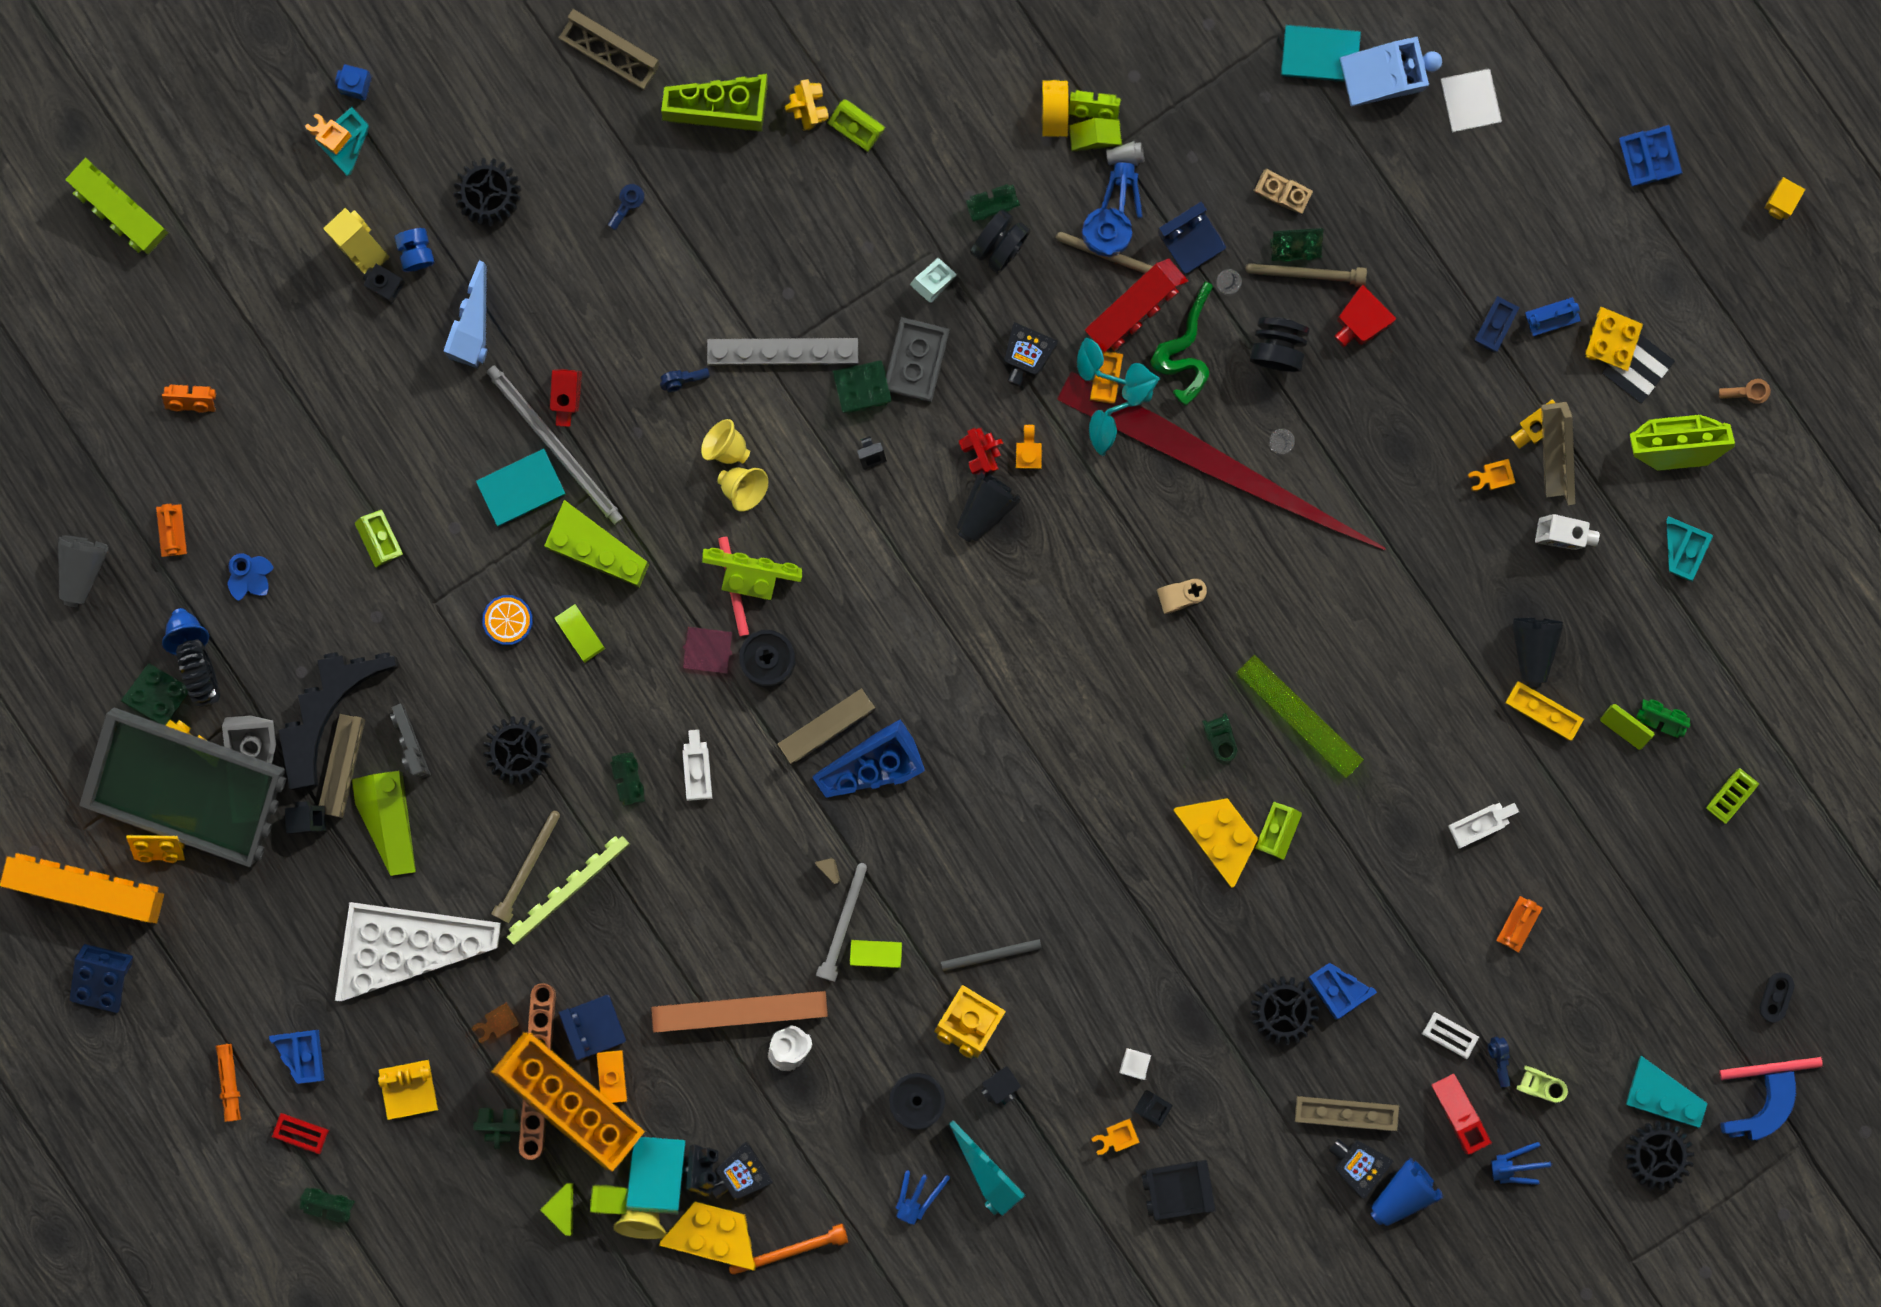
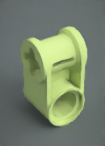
M1525 1065V1074L1521 1084L1517 1086V1090L1550 1102H1561L1566 1098L1568 1089L1563 1081ZM1554 1083L1560 1085L1562 1089V1094L1558 1098L1551 1097L1548 1092L1550 1085Z

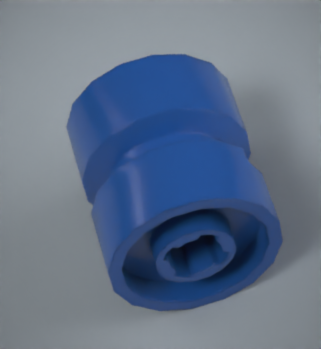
M425 228L407 230L394 236L398 251L403 253L400 256L403 271H416L427 268L435 263L432 250L427 248L429 239Z

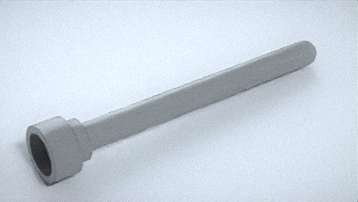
M864 863L857 865L826 962H823L822 966L818 967L816 976L833 982L836 980L838 972L836 971L837 966L835 964L867 870V866Z

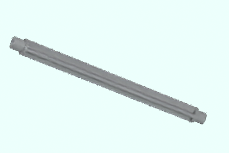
M495 365L489 368L486 373L491 377V382L495 383L505 397L513 404L547 447L551 449L563 466L605 514V517L609 518L614 525L618 524L623 519L617 511L618 508L597 487L590 476L505 377L504 372H500Z

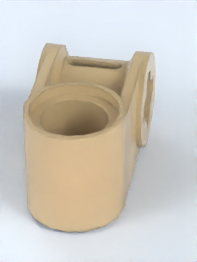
M1191 579L1157 589L1164 614L1172 613L1203 601L1207 592L1205 583L1199 579ZM1192 585L1202 588V591L1199 592V597L1188 593L1191 591Z

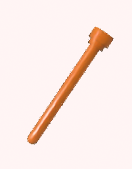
M842 1223L833 1226V1229L829 1230L828 1234L754 1257L753 1260L756 1267H760L830 1243L841 1246L849 1243ZM736 1265L729 1267L731 1274L750 1270Z

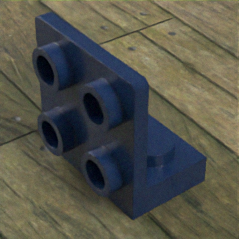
M1202 201L1164 224L1158 230V235L1184 274L1189 273L1226 249V245L1206 216L1207 209Z
M84 944L75 958L70 1001L118 1013L121 1007L124 978L132 965L133 956Z
M609 995L559 1012L577 1060L626 1042Z

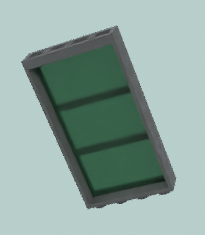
M114 707L106 713L79 806L162 836H178L181 843L251 867L256 861H260L263 856L265 847L261 845L263 839L268 837L272 827L269 819L271 815L276 813L279 801L276 800L278 792L283 790L286 778L283 777L285 769Z

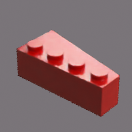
M1170 259L1156 263L1092 322L1085 331L1099 345L1103 352L1111 349L1115 352L1125 343L1124 338L1129 333L1133 335L1143 327L1142 322L1147 317L1151 319L1161 310L1160 306L1166 301H1171L1179 293L1178 290L1188 282V279Z

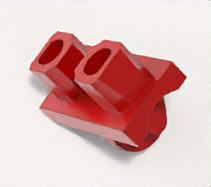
M981 428L968 430V435L959 440V444L964 453L974 449L977 453L978 458L968 462L972 474H978L980 470H983L985 473L998 470L995 458L1001 456L998 447L1004 444L1003 440H994L992 433L984 436Z

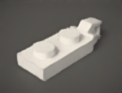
M689 730L690 744H684L683 750L687 801L713 799L707 743L700 742L699 730Z
M1500 803L1493 804L1448 825V828L1458 849L1504 828L1505 825L1509 824L1507 817L1519 811L1515 803L1502 808Z

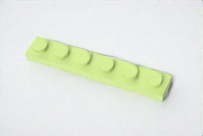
M616 836L605 845L607 850L600 856L595 853L585 862L588 866L582 872L576 870L566 879L569 882L562 889L558 886L548 894L547 897L550 900L543 906L539 903L528 912L530 917L522 923L521 920L516 922L509 929L511 934L507 938L513 945H517L630 846V843L623 836L619 839Z

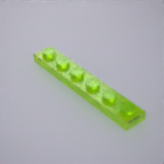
M1253 655L1236 673L1345 778L1364 760L1258 657Z

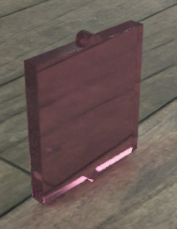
M688 627L686 645L683 646L685 650L683 668L727 674L729 656L732 655L730 650L732 632Z

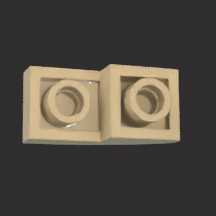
M1268 169L1263 171L1254 190V193L1300 214L1303 213L1313 192L1299 183L1287 180Z

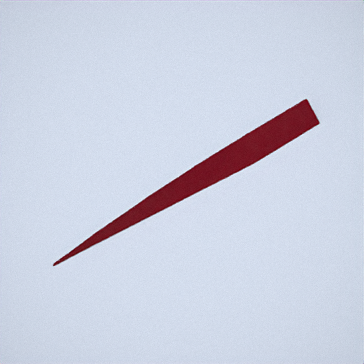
M1073 372L1068 376L1057 398L1058 401L1090 417L1097 410H1102L1105 413L1107 409L1127 402V400L1119 395H1116L1115 404L1091 401L1093 382L1086 381ZM1141 406L1126 407L1110 415L1114 418L1118 431L1272 504L1380 549H1386L1189 432Z

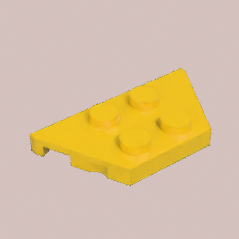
M1226 798L1173 809L1174 813L1228 885L1233 888L1258 838L1229 799Z
M698 1202L693 1203L661 1240L659 1245L751 1270L756 1268L751 1250L750 1236L747 1230L746 1216Z

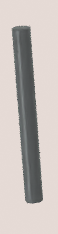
M1040 939L942 961L941 965L944 972L1042 949Z

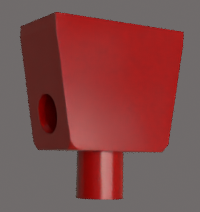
M1362 285L1338 317L1337 321L1343 328L1334 338L1343 347L1353 338L1360 345H1363L1391 326L1396 318Z
M552 370L550 410L557 411L556 426L571 427L572 412H578L582 371ZM563 394L569 397L568 405H564L561 402Z

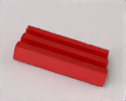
M280 1113L272 1137L321 1154L329 1130ZM286 1120L321 1133V1136L317 1137L284 1125L283 1121ZM280 1129L318 1142L317 1147L279 1134Z

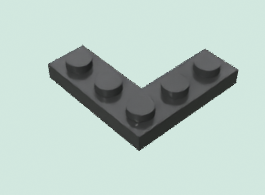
M398 704L393 706V714H390L395 729L399 727L403 736L399 740L405 754L402 762L407 773L410 772V774L421 779L431 776L404 705Z

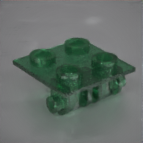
M1324 229L1273 231V239H1270L1272 249L1271 261L1286 262L1296 259L1313 260L1321 258Z
M882 360L833 371L842 413L848 412L849 415L850 412L859 411L860 409L865 411L867 407L873 409L872 406H887V403L892 402Z
M148 663L121 699V702L156 723L166 725L169 720H173L172 715L186 698L188 691L185 684Z

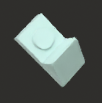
M938 258L916 276L910 285L927 301L932 303L957 274Z

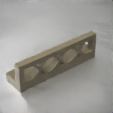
M572 9L568 16L569 22L559 39L645 90L660 66L658 59ZM575 25L583 30L585 39L573 41L567 36ZM587 33L590 34V35L593 36V37L588 38V37H587ZM600 40L604 43L606 52L599 54L591 52L589 42ZM585 43H586L587 49H586L585 47L581 46V44H585ZM608 46H610L611 48H613V49H615V50L609 51ZM618 53L625 55L627 65L616 67L612 64L610 55ZM607 56V57H608V61H606L605 59H603V58H601V57ZM629 58L636 63L630 64ZM643 66L649 72L641 82L633 77L631 68ZM629 69L630 74L626 73L623 70Z
M1567 402L1541 405L1546 497L1564 495L1567 504L1573 505L1575 504L1572 414Z
M861 688L779 742L778 746L790 764L793 765L876 709Z
M339 715L319 806H325L326 815L344 817L365 725V719L361 717Z

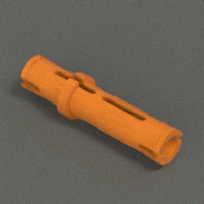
M232 1044L217 1045L216 1052L222 1093L219 1096L223 1102L224 1121L241 1120L238 1100L240 1092L237 1091Z

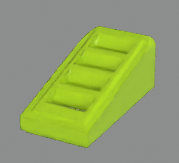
M1738 768L1707 805L1706 809L1726 824L1753 793L1759 783L1742 769ZM1739 778L1748 785V788H1743L1736 780ZM1731 786L1742 794L1740 798L1729 790ZM1724 794L1735 802L1733 806L1722 798ZM1719 802L1725 808H1727L1729 812L1725 814L1715 805Z

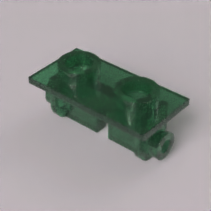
M1007 183L991 189L992 198L988 197L987 191L970 196V199L966 200V204L972 221L986 219L991 215L997 214L1001 209L1009 211L1020 206L1014 185H1008Z
M633 752L613 756V762H610L614 779L623 778L624 780L623 783L616 784L619 801L623 802V806L644 802V786L639 779L637 771L638 762Z
M306 1188L300 1197L299 1209L303 1210V1213L318 1217L322 1216L323 1209L327 1210L326 1219L343 1224V1222H349L351 1217L350 1211L355 1201L349 1200L343 1195L324 1193L318 1188Z

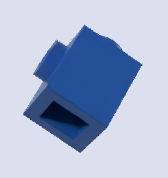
M344 64L342 71L339 70L337 72L335 85H338L337 88L343 95L366 100L372 76L368 70Z

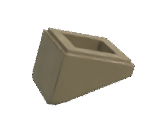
M830 858L814 862L834 884H840L841 881L835 859Z

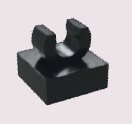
M870 436L861 439L863 448L857 450L863 470L887 462L881 442L873 445Z

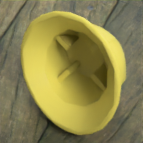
M730 419L722 420L714 425L705 436L701 448L702 457L705 460L715 459L725 464H733L737 461L743 464L750 454V451L746 449V442L743 436L735 429L734 423Z
M732 468L729 471L723 470L717 480L718 484L721 485L724 495L732 501L735 510L740 512L755 507L763 499L768 489V476L760 468L749 470Z
M626 1210V1214H622L621 1219L613 1227L617 1233L632 1238L660 1239L666 1236L664 1228L660 1225L659 1212Z

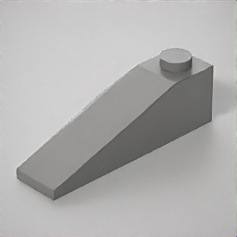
M255 716L226 717L222 725L224 747L272 764L276 748L273 720ZM228 761L227 774L233 823L258 821L269 775Z

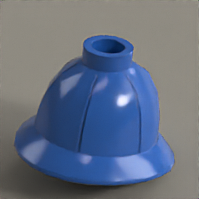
M183 608L174 610L166 625V635L162 640L163 648L170 654L177 655L178 645L184 644L183 642L198 639L205 646L209 640V633L205 628L201 627L197 618Z

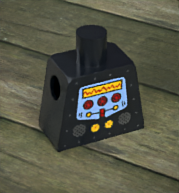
M1014 322L1004 359V365L1012 368L1007 381L1021 387L1026 375L1037 378L1055 351L1058 341Z
M1337 1139L1329 1149L1332 1154L1340 1159L1334 1169L1362 1199H1365L1393 1163L1391 1158L1358 1140H1355L1348 1147L1341 1140Z
M746 1141L716 1169L721 1179L717 1181L715 1186L711 1187V1191L716 1199L729 1191L734 1199H738L770 1185L774 1181L748 1141Z

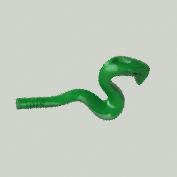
M1208 282L1203 283L1198 293L1199 295H1197L1188 314L1185 334L1181 338L1160 343L1150 361L1153 369L1164 375H1173L1187 369H1194L1196 371L1194 381L1186 390L1175 389L1173 391L1177 400L1184 406H1187L1199 395L1209 377V369L1204 362L1195 358L1172 361L1169 360V356L1183 351L1195 341L1199 314L1213 288V285Z

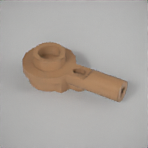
M1762 379L1751 380L1746 387L1719 389L1720 399L1746 397L1754 404L1763 403L1770 396V387Z

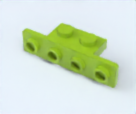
M718 548L703 549V563L726 567L722 583L723 591L771 600L776 577L801 582L802 568L793 563L779 564L774 563L768 558L754 559L749 558L743 553H724L723 550Z

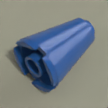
M1409 1158L1373 1203L1371 1215L1379 1225L1384 1223L1386 1226H1389L1440 1201L1443 1195L1439 1188L1437 1190L1433 1189L1434 1180L1417 1161L1413 1162V1159Z

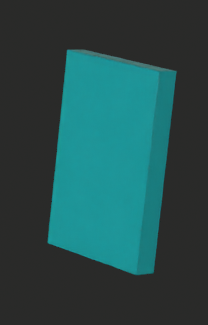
M1286 25L1281 76L1345 81L1340 57L1359 52L1361 31Z
M545 449L476 481L498 527L566 495Z
M640 1137L633 1146L627 1210L678 1214L685 1140Z

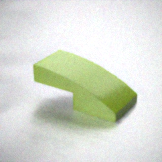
M576 604L555 617L560 628L584 663L605 649Z

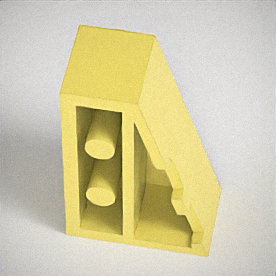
M346 208L343 209L323 228L334 243L364 274L370 267L373 268L375 264L381 266L389 258L387 253L369 234L371 229L355 210L350 213Z

